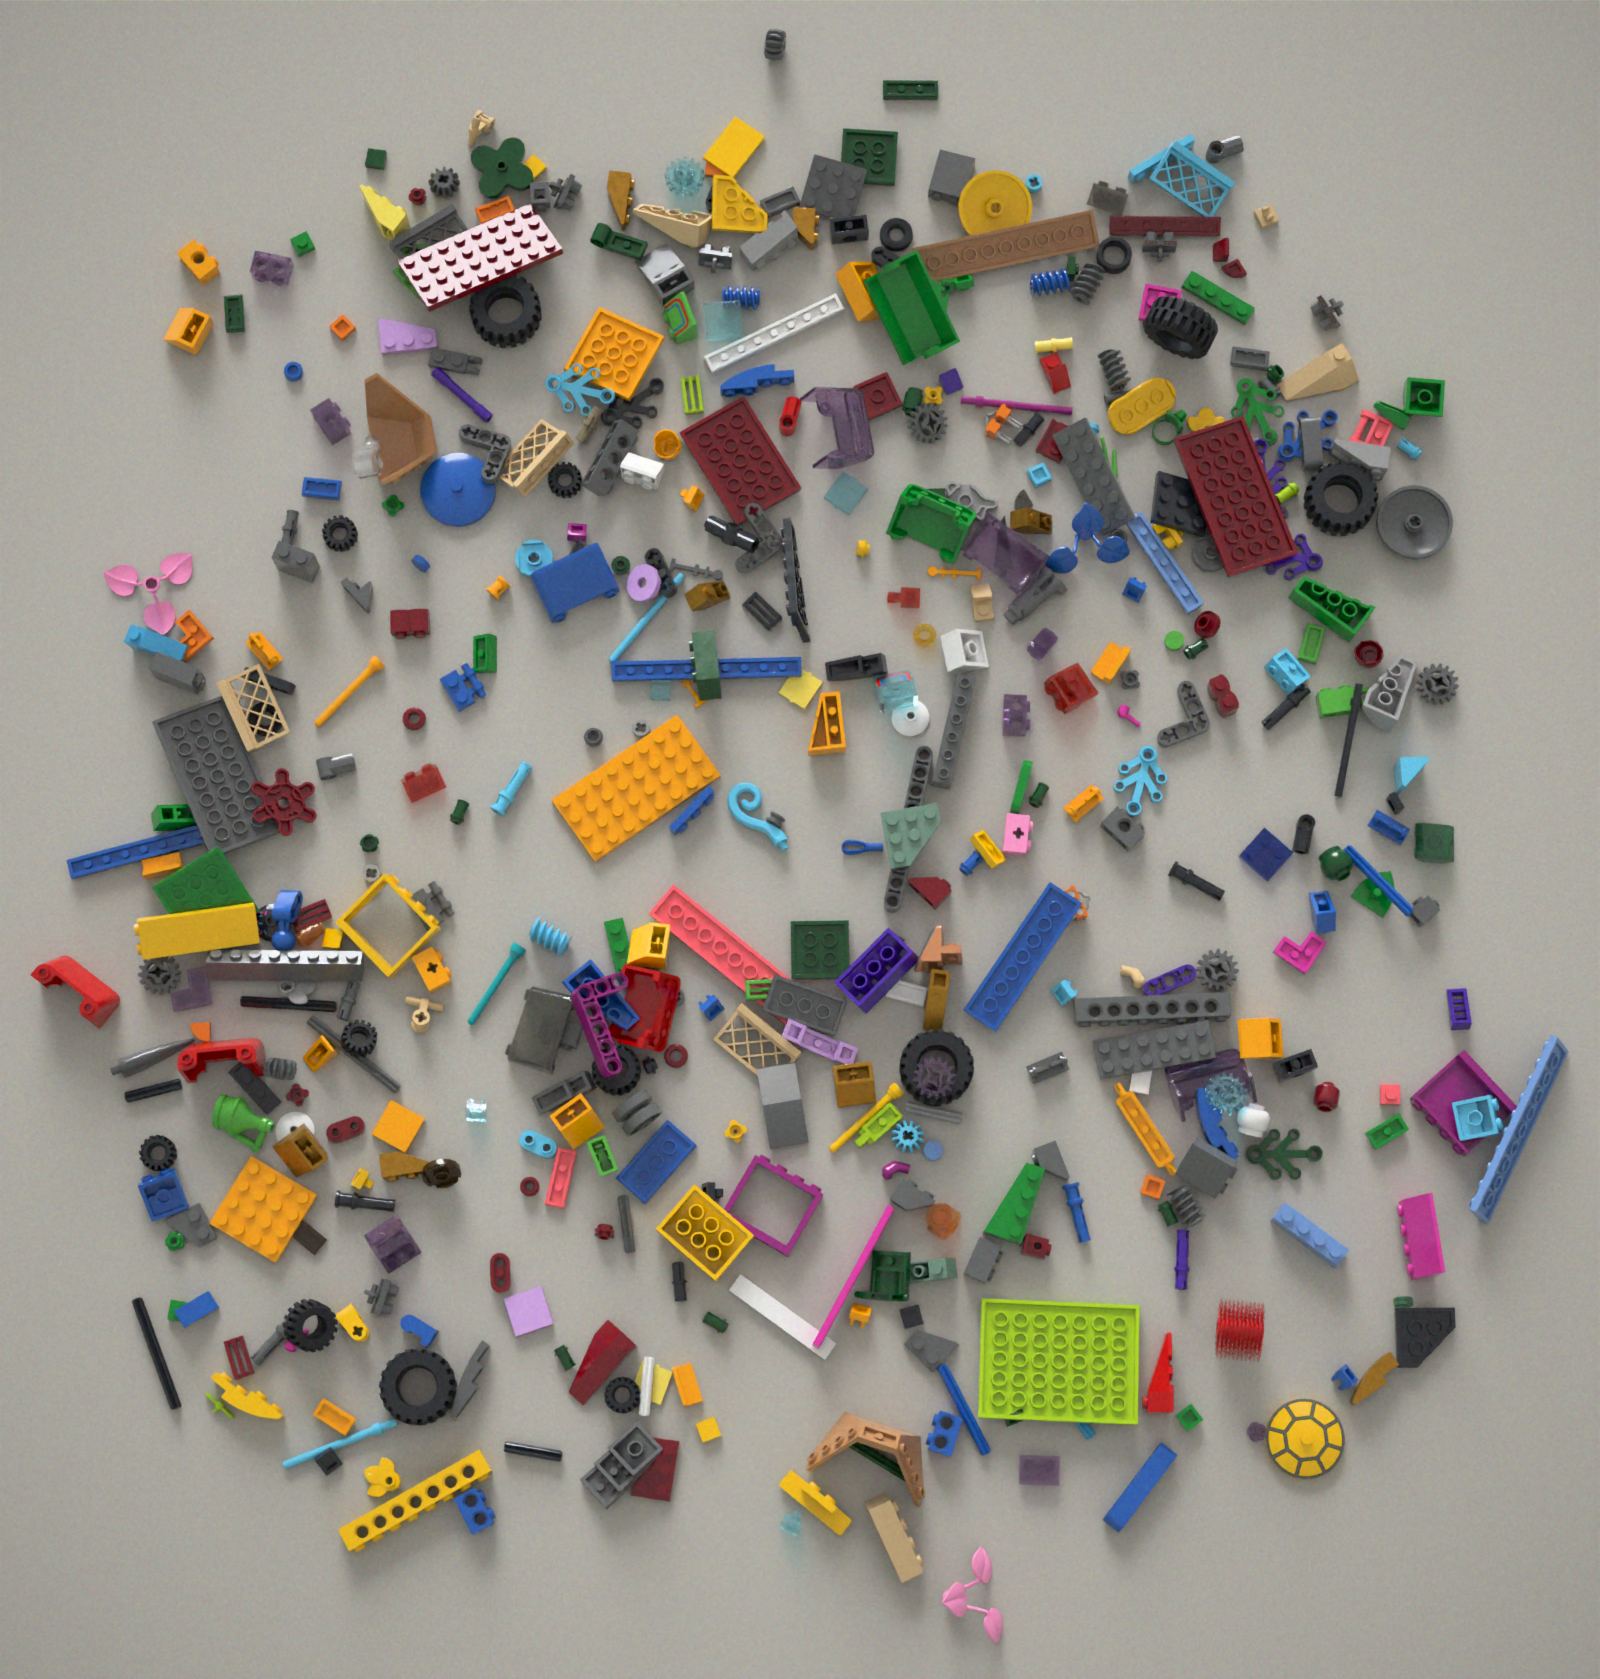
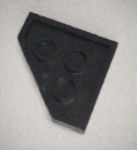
M1394 1308L1396 1361L1399 1364L1397 1368H1418L1456 1328L1455 1308Z

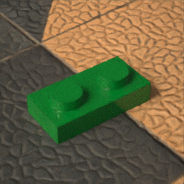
M1398 1113L1369 1130L1365 1135L1374 1150L1407 1132L1409 1128Z

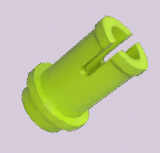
M1294 482L1288 483L1287 487L1278 494H1275V496L1282 505L1294 495L1297 496L1300 490Z

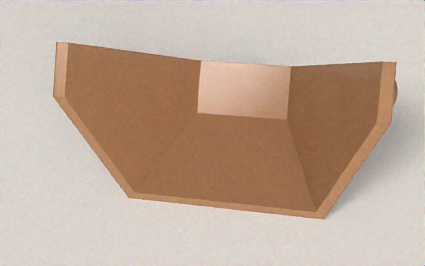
M375 373L364 379L367 420L379 485L384 486L389 482L393 485L402 480L400 476L404 478L411 474L412 471L421 467V462L425 464L433 459L431 455L437 452L431 416L382 376Z
M843 1413L807 1459L806 1470L811 1471L856 1442L895 1454L915 1506L920 1507L921 1501L925 1497L921 1436L852 1413Z

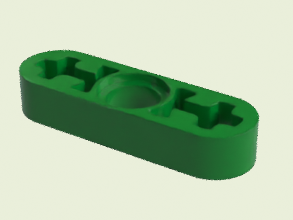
M1023 761L1009 811L1011 813L1019 814L1033 764L1031 761Z

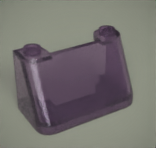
M990 513L986 514L961 549L964 551L963 556L970 561L973 559L977 560L1010 584L1009 589L1016 594L1025 592L1050 557Z

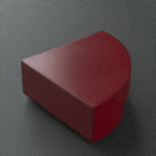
M1238 258L1221 268L1226 275L1233 278H1242L1247 275Z

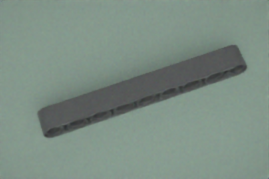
M928 746L919 747L915 753L904 809L922 806L933 756V752ZM927 753L929 758L922 760L919 758V754ZM917 771H923L925 773V776L923 778H918L915 776V773ZM918 789L921 791V795L913 796L911 791ZM905 867L902 870L890 869L884 897V908L889 913H895L901 907L909 867ZM898 880L902 885L900 888H894L891 882ZM895 899L898 904L891 907L887 904V901Z

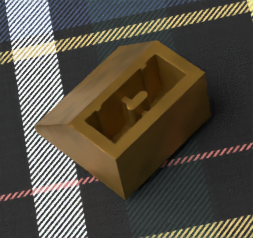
M871 1061L833 1066L838 1108L876 1103Z
M305 1123L272 1146L295 1177L315 1170L329 1159L327 1152Z

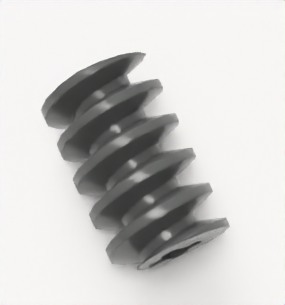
M1085 263L1084 269L1081 270V275L1077 277L1074 287L1071 288L1070 293L1073 298L1084 305H1089L1090 301L1088 299H1093L1094 297L1090 292H1097L1094 286H1100L1098 280L1104 279L1100 273L1105 274L1106 271L1096 263Z
M1110 349L1098 355V358L1101 359L1100 364L1103 366L1102 370L1105 372V378L1108 379L1107 384L1111 386L1110 391L1120 390L1131 381V377H1125L1129 373L1128 370L1122 371L1126 367V364H1120L1124 358L1117 357L1121 354L1120 350Z
M1182 1186L1167 1194V1196L1174 1195L1170 1202H1177L1174 1209H1181L1178 1216H1185L1182 1224L1189 1223L1185 1229L1200 1223L1206 1216V1214H1199L1202 1207H1195L1199 1201L1191 1200L1195 1193H1188L1191 1186Z

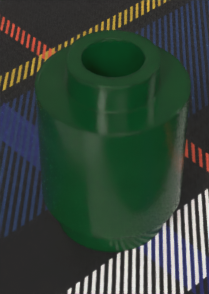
M910 387L905 392L902 411L905 412V415L911 416L910 412H916L914 407L921 405L924 397L921 389Z

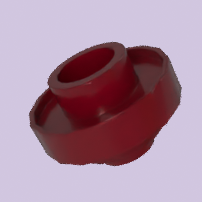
M1212 611L1201 613L1194 624L1196 634L1204 639L1213 637L1220 628V617Z

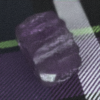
M1044 628L1028 645L1027 651L1033 658H1036L1038 661L1042 660L1057 643L1058 637L1053 631Z

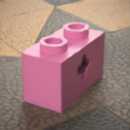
M1007 813L1003 855L1025 857L1026 851L1030 852L1031 840H1028V833H1032L1033 822L1029 821L1030 815ZM1016 831L1020 832V839H1016Z

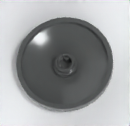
M1411 485L1393 491L1384 499L1378 510L1376 525L1381 541L1391 552L1402 558L1419 560L1435 555L1445 546L1452 533L1453 517L1450 507L1441 495L1427 487Z

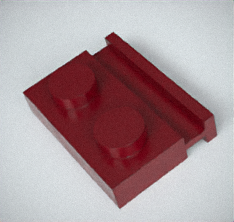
M1052 418L1035 452L1060 464L1063 456L1052 435L1068 426Z

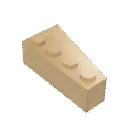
M883 1493L864 1502L901 1583L922 1574L923 1570L921 1567L924 1566L920 1555H915L913 1548L916 1546L912 1537L907 1538L905 1530L908 1528L903 1518L899 1519L896 1512H899L895 1500L891 1501L887 1494Z

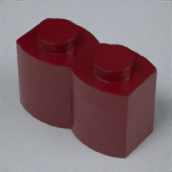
M391 610V635L395 636L396 639H406L407 636L411 635L415 638H425L426 635H430L429 610Z
M1223 674L1210 679L1207 684V691L1209 696L1215 701L1219 715L1222 718H1226L1235 714L1239 708V702L1235 694L1230 691L1228 679Z

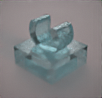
M471 1099L470 1103H466V1121L486 1122V1104L484 1100L481 1101V1104L474 1103V1099Z
M794 1510L791 1517L785 1514L779 1528L797 1537L803 1523L798 1521L801 1513Z

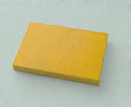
M735 116L703 156V160L721 170L726 176L734 178L765 140V136Z

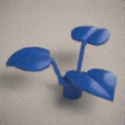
M1084 503L1081 510L1072 520V528L1077 533L1075 535L1073 551L1066 546L1056 549L1048 557L1045 566L1056 573L1072 571L1078 564V558L1074 554L1077 552L1079 539L1086 541L1092 538L1100 548L1097 551V557L1105 563H1115L1123 560L1129 555L1130 550L1126 541L1118 536L1108 537L1104 540L1103 545L1099 543L1094 533L1102 529L1104 525L1103 518L1093 506Z

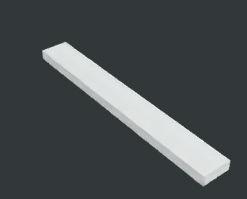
M835 293L704 356V360L711 374H714L844 312V307Z

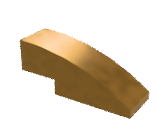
M1391 1352L1384 1354L1366 1371L1354 1390L1350 1400L1352 1406L1388 1383L1383 1376L1399 1365Z

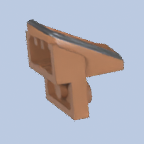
M942 926L934 927L914 967L915 972L924 971V973H931V969L944 970V965H963L961 945L957 946L955 943H948L946 946H943Z

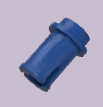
M974 851L964 863L960 864L959 870L966 876L972 874L974 868L983 860L982 856Z

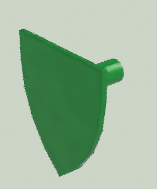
M1391 871L1379 872L1394 888ZM1368 878L1362 881L1351 895V898L1382 918L1392 903Z

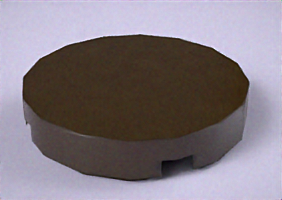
M451 1159L433 1160L422 1169L423 1182L430 1187L435 1185L436 1188L450 1187L456 1184L458 1178H461L462 1175L460 1165Z

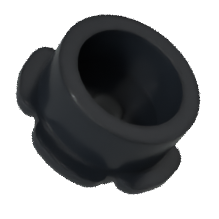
M647 1056V1059L642 1060L644 1069L648 1075L656 1074L658 1065L654 1058L650 1059Z

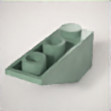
M939 1258L910 1263L909 1284L958 1278L955 1258Z

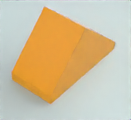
M322 1035L303 1056V1060L315 1073L336 1057L338 1053Z

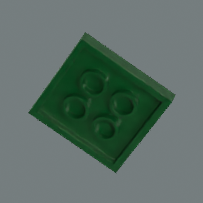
M843 128L841 162L867 169L868 172L864 184L895 186L898 132Z
M849 920L791 921V980L838 979L849 968Z

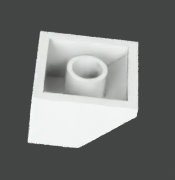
M955 629L940 636L948 672L963 673L989 668L982 631Z

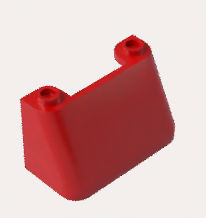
M63 955L40 964L31 973V976L47 989L50 985L62 987L64 983H67L85 997L79 1006L80 1014L98 1029L104 1025L120 1004V997L114 990L69 956Z
M623 964L621 973L625 974L628 978L625 1001L640 1019L626 1031L611 1023L608 1029L612 1040L618 1043L662 1052L668 1042L681 986L680 978L659 971Z
M254 1037L194 1043L189 1045L178 1056V1071L187 1083H197L199 1074L207 1072V1063L239 1060L244 1064L245 1068L253 1070L255 1077L265 1076L263 1069L265 1064L264 1046L260 1039Z

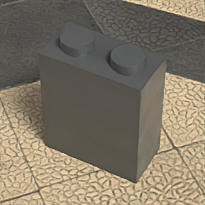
M940 149L929 186L928 197L935 201H948L950 204L958 206L961 192L971 180L976 158Z
M278 541L271 557L278 571L310 583L314 582L320 568L314 553L282 541Z
M156 651L149 670L156 679L196 695L199 690L203 689L205 677L199 668Z
M1196 1137L1177 1168L1175 1175L1216 1199L1219 1193L1223 1194L1228 1184L1225 1182L1227 1179L1234 1177L1237 1168H1235L1237 1160Z

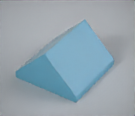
M1428 757L1399 758L1394 765L1396 794L1399 795L1430 760Z

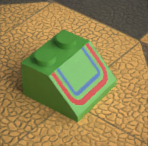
M684 291L680 292L664 304V312H662L664 322L669 323L670 329H668L671 340L675 339L677 345L698 338L697 324Z

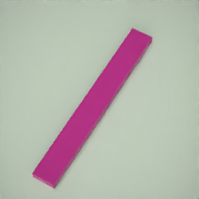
M887 1205L812 1344L813 1347L818 1349L822 1345L894 1211L893 1207Z

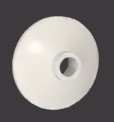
M907 699L898 703L893 709L891 716L892 724L896 731L904 736H917L927 728L929 712L921 702ZM909 713H912L914 715V718L909 719L907 715Z
M302 1112L285 1114L276 1125V1138L278 1142L291 1133L292 1127L298 1128L303 1123L314 1135L315 1127L312 1120Z

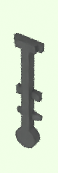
M674 558L671 560L670 571L677 568L694 572L693 575L697 576V573L705 574V578L710 575L715 580H720L723 577L721 570L713 572L709 571L708 566L704 570L699 569L698 564L695 567L676 564V559Z

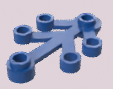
M1304 410L1300 411L1297 415L1298 422L1301 414L1309 418L1308 412ZM1327 410L1324 412L1320 421L1321 430L1326 426H1333L1336 423L1338 415L1335 411ZM1330 417L1332 418V421L1328 422L1326 418ZM1289 421L1283 426L1284 444L1280 445L1277 451L1278 457L1285 462H1289L1295 457L1301 458V450H1298L1300 447L1299 425L1297 440L1291 444L1292 432L1295 426ZM1285 426H1291L1292 430H1287ZM1330 438L1321 439L1322 449L1329 451L1333 441ZM1329 442L1330 446L1326 447L1324 443ZM1283 451H1289L1290 455H1285Z

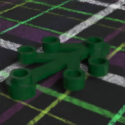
M1271 1129L1260 1145H1251L1247 1148L1246 1159L1252 1164H1260L1269 1172L1272 1180H1278L1282 1176L1281 1170L1274 1168L1266 1159L1274 1158L1289 1173V1177L1292 1180H1297L1301 1177V1170L1295 1168L1285 1158H1308V1160L1316 1162L1322 1158L1323 1151L1316 1145L1309 1147L1308 1150H1285L1293 1141L1300 1137L1297 1129L1288 1131L1287 1137L1274 1150H1266L1272 1141H1277L1280 1138V1132L1277 1129ZM1292 1131L1296 1132V1138L1290 1136ZM1271 1132H1276L1277 1138H1272ZM1253 1151L1258 1152V1158L1252 1156ZM1311 1151H1316L1317 1157L1313 1158L1310 1155ZM1293 1170L1298 1172V1177L1292 1176ZM1278 1171L1279 1176L1273 1177L1272 1172Z

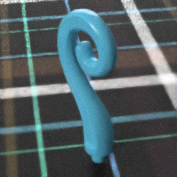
M751 783L735 785L731 789L727 800L732 816L741 824L765 833L775 847L779 846L782 851L789 848L786 844L788 838L779 827L772 823L747 816L738 806V796L743 792H750L754 795V801L748 802L743 799L741 806L748 811L757 809L762 802L761 791Z

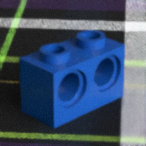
M939 1411V1415L935 1414L931 1424L935 1426L933 1434L929 1433L926 1440V1445H929L928 1450L951 1457L963 1418L943 1411ZM942 1419H950L952 1427L950 1429L942 1428ZM938 1437L946 1440V1446L942 1449L937 1448L935 1445V1440Z
M474 1487L454 1498L472 1535L495 1524L493 1519L496 1516L491 1507L487 1508L484 1502L487 1498L482 1489L478 1491ZM471 1495H474L477 1499V1503L473 1507H469L466 1502L467 1498ZM480 1513L486 1516V1522L483 1525L476 1523V1516Z

